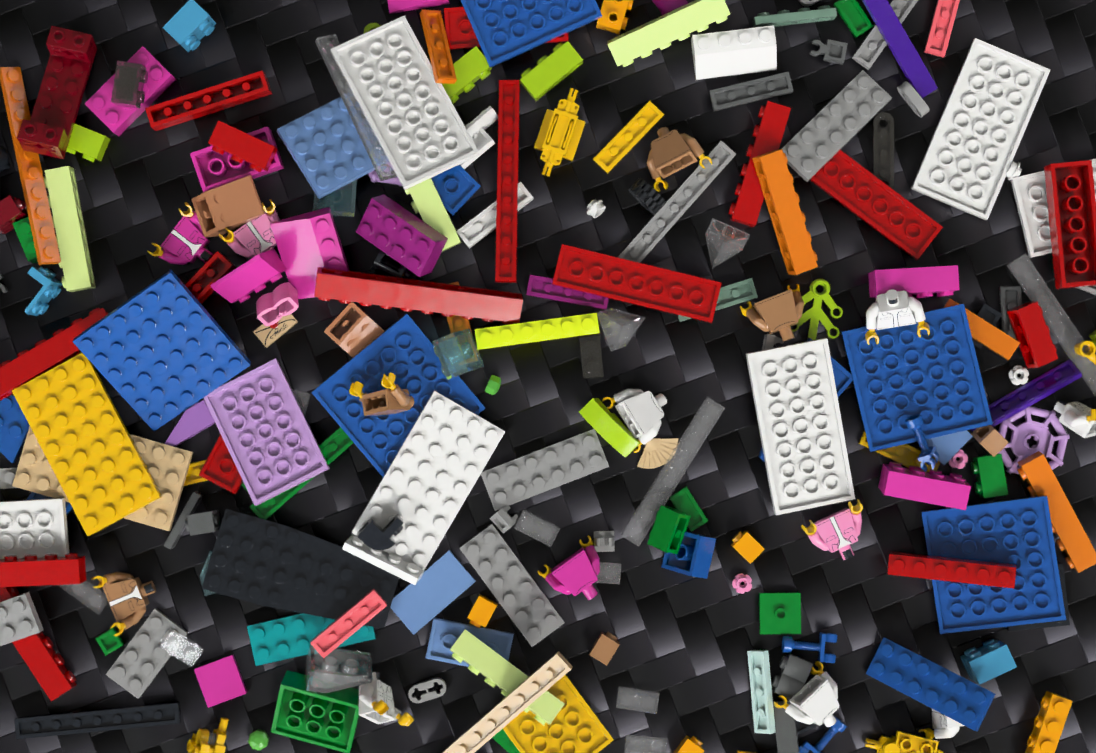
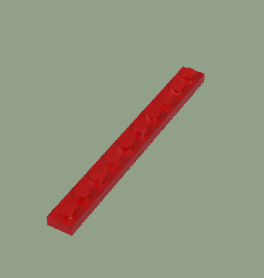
M499 80L496 282H517L520 80Z

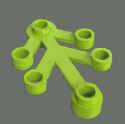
M814 280L810 284V291L802 296L804 304L814 298L813 307L802 314V317L796 324V329L792 330V332L797 331L800 325L810 319L808 337L812 340H816L819 320L828 331L827 336L834 339L839 336V329L831 323L821 309L823 300L829 307L832 318L837 319L843 315L842 308L837 306L829 295L830 285L826 280ZM818 285H821L823 287V291L821 293H818L816 291V287ZM835 308L840 311L839 316L833 315ZM832 328L837 332L835 336L830 335Z

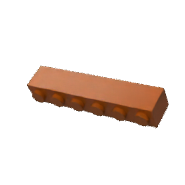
M780 149L753 157L752 159L788 275H798L818 267L816 262L817 254L811 245V235L805 226V215L800 209V199L794 190V179L787 167V156Z
M1038 451L1017 462L1020 467L1017 469L1022 480L1026 479L1030 485L1027 487V490L1031 497L1047 495L1052 530L1058 538L1055 542L1060 551H1065L1067 555L1065 561L1069 568H1074L1079 573L1095 565L1096 551L1044 454Z

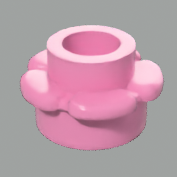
M960 449L948 463L952 468L962 469L968 461V456Z
M739 573L733 579L732 586L736 589V592L743 594L745 591L751 590L752 579L747 574Z

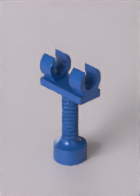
M921 414L913 415L907 418L905 422L909 429L912 428L922 450L918 456V461H921L920 467L926 472L928 470L925 465L926 462L928 465L931 464L933 470L939 460V454L935 451V446H928L921 425L924 423Z
M820 632L819 643L793 641L791 636H783L782 652L791 653L793 649L818 651L819 662L835 663L836 655L824 652L825 642L836 643L837 635Z
M834 716L836 723L829 728L823 738L815 746L805 740L799 747V752L808 753L811 750L814 753H821L834 734L837 732L842 733L847 726Z

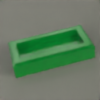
M838 0L833 4L855 39L873 27L857 0Z
M687 487L682 488L669 497L677 510L691 515L688 523V528L691 532L708 522V519Z

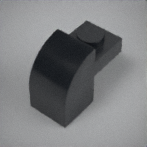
M397 514L382 529L370 518L357 532V537L374 550L389 549L395 545V540L391 536L398 535L403 529V519Z

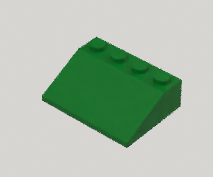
M287 670L280 685L271 733L350 753L360 718L359 690Z

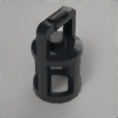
M380 250L371 267V272L382 276L409 279L412 273L382 250ZM417 276L415 280L424 281L425 277Z

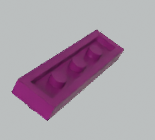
M530 275L526 293L528 296L607 310L609 298L552 285L553 279L535 275Z

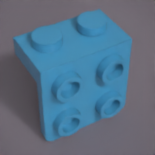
M41 266L40 268L31 267L27 273L41 283L43 287L24 312L28 315L38 316L39 314H44L49 307V301L59 295L62 283L55 278L56 274L50 269H45Z

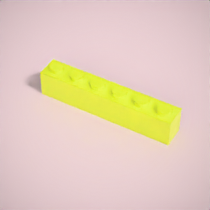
M597 313L475 329L477 350L600 333Z

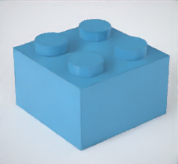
M189 0L164 25L163 29L189 52L190 50H195L200 45V40L205 35L208 36L213 32L216 22L194 0Z
M994 639L983 642V646L977 649L975 647L964 651V655L960 656L970 679L979 685L1017 667L1007 644Z

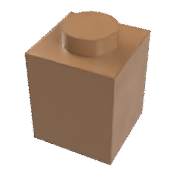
M992 425L976 428L971 433L993 457L1009 443Z
M609 631L606 634L601 632L589 651V655L607 666L620 645L616 641L618 637Z

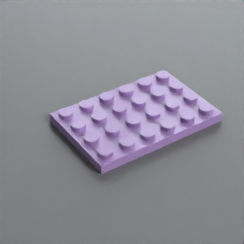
M276 358L218 387L204 397L255 506L330 469Z

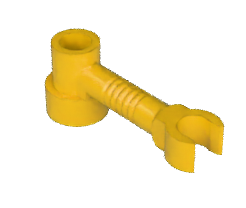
M1091 341L1077 343L1074 347L1075 353L1082 357H1087L1096 365L1095 344Z

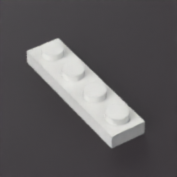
M522 182L518 183L519 211L534 199ZM497 200L456 231L469 249L496 229Z
M353 534L346 540L342 548L413 585L417 584L425 571L414 563L402 561L396 554H389L383 550H374L368 547Z

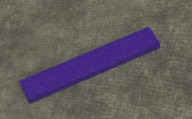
M862 0L907 80L921 98L936 90L938 87L888 0Z
M1069 359L991 403L988 406L993 423L992 426L1000 424L1082 377L1081 371Z

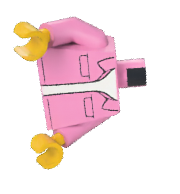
M269 199L271 205L268 208H265L263 202L261 203L263 210L266 212L264 215L249 221L235 232L225 228L228 231L226 237L219 234V237L227 242L236 254L252 258L260 253L274 249L277 245L270 223L280 219L275 210V204L271 199Z
M857 499L858 503L855 506L849 501L848 506L850 509L844 508L814 523L809 520L810 526L805 528L804 525H801V528L808 535L812 544L823 551L829 550L831 553L839 550L843 560L854 556L850 544L857 542V537L861 533V511L863 506L860 500Z

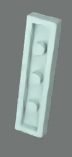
M768 650L747 651L754 732L764 734L776 733Z

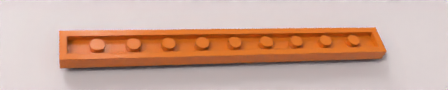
M0 67V83L38 265L58 264L61 262L39 154L24 151L17 139L22 120L31 119L21 68Z

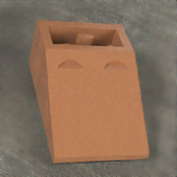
M251 175L211 189L191 199L204 237L224 235L228 233L225 228L232 231L265 214Z
M351 302L324 332L351 357H355L384 333L385 330L354 302Z

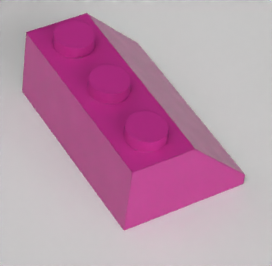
M275 249L256 255L210 286L230 303L236 301L242 303L250 298L249 294L253 291L258 293L265 289L267 282L271 281L274 283L283 277L281 273L287 269Z

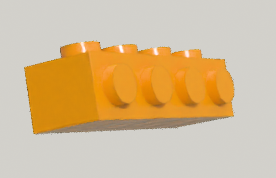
M603 0L600 10L603 17L598 19L596 28L620 34L621 29L625 30L628 18L625 17L627 10H631L634 0Z
M1046 691L1041 700L1039 714L1034 721L1033 732L1028 738L1025 753H1055L1072 700Z

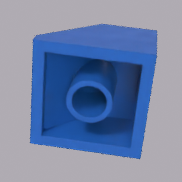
M685 531L678 554L665 552L661 568L692 577L707 579L716 539Z

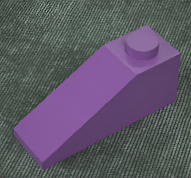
M199 400L184 412L164 444L176 447L215 424L205 400Z

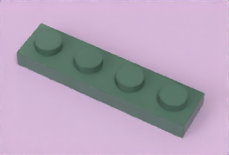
M829 5L818 7V10L801 8L798 9V12L790 13V10L778 11V14L775 15L763 12L754 17L753 28L834 20L837 16L836 8H830Z
M752 278L721 287L715 311L758 298ZM677 315L679 322L692 319L689 317Z

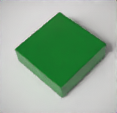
M115 627L95 638L105 656L125 645L120 636H114L118 633Z

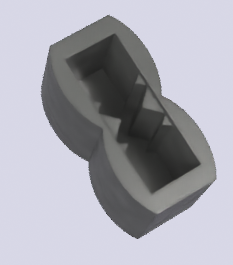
M791 653L783 656L779 664L781 671L778 675L775 674L771 683L774 693L791 699L804 687L813 666L812 662Z

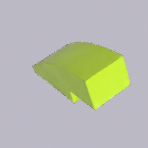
M592 398L579 411L583 418L624 457H627L640 444L615 413H611L599 398Z

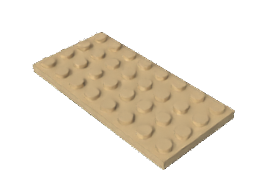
M29 427L12 486L52 498H65V501L69 502L31 427ZM129 434L162 497L124 517V519L171 531L193 452Z

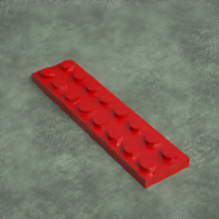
M841 150L810 179L915 260L919 259L943 228Z
M564 244L561 245L552 285L709 323L713 321L722 284L721 282Z

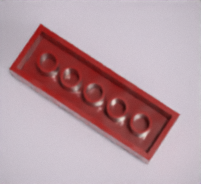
M1092 160L1049 164L1044 167L1055 287L1056 289L1096 286V199Z

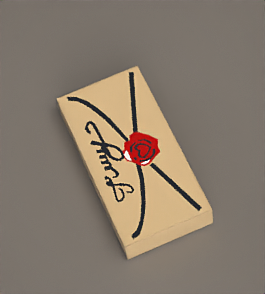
M292 314L282 316L273 325L265 326L262 324L254 333L264 346L268 348L297 324L298 321Z

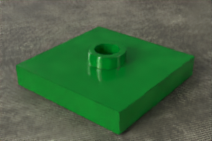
M800 592L759 593L760 634H801Z

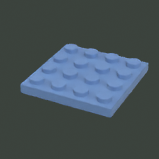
M349 93L277 129L278 135L319 199L389 163L374 132Z

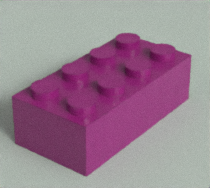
M385 194L371 198L356 231L357 234L419 277L433 271L448 240L447 237Z

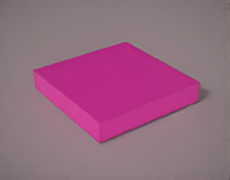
M234 654L194 669L208 708L247 693Z

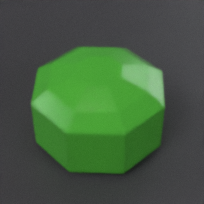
M491 375L485 392L495 395L501 386V378Z
M257 729L250 734L248 743L252 749L260 751L268 745L269 736L266 731Z

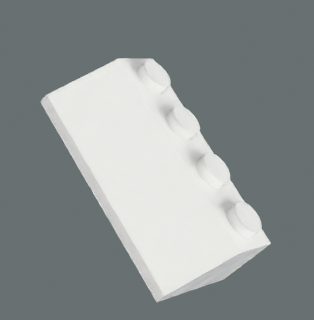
M774 25L692 35L691 46L696 80L777 70V45Z

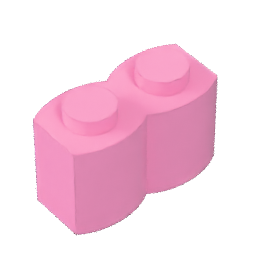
M289 282L277 286L273 292L262 295L256 301L257 318L265 326H270L277 323L282 316L292 314L299 307L298 291Z

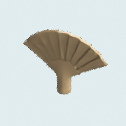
M678 438L651 439L645 444L637 467L652 469L667 463L676 452Z

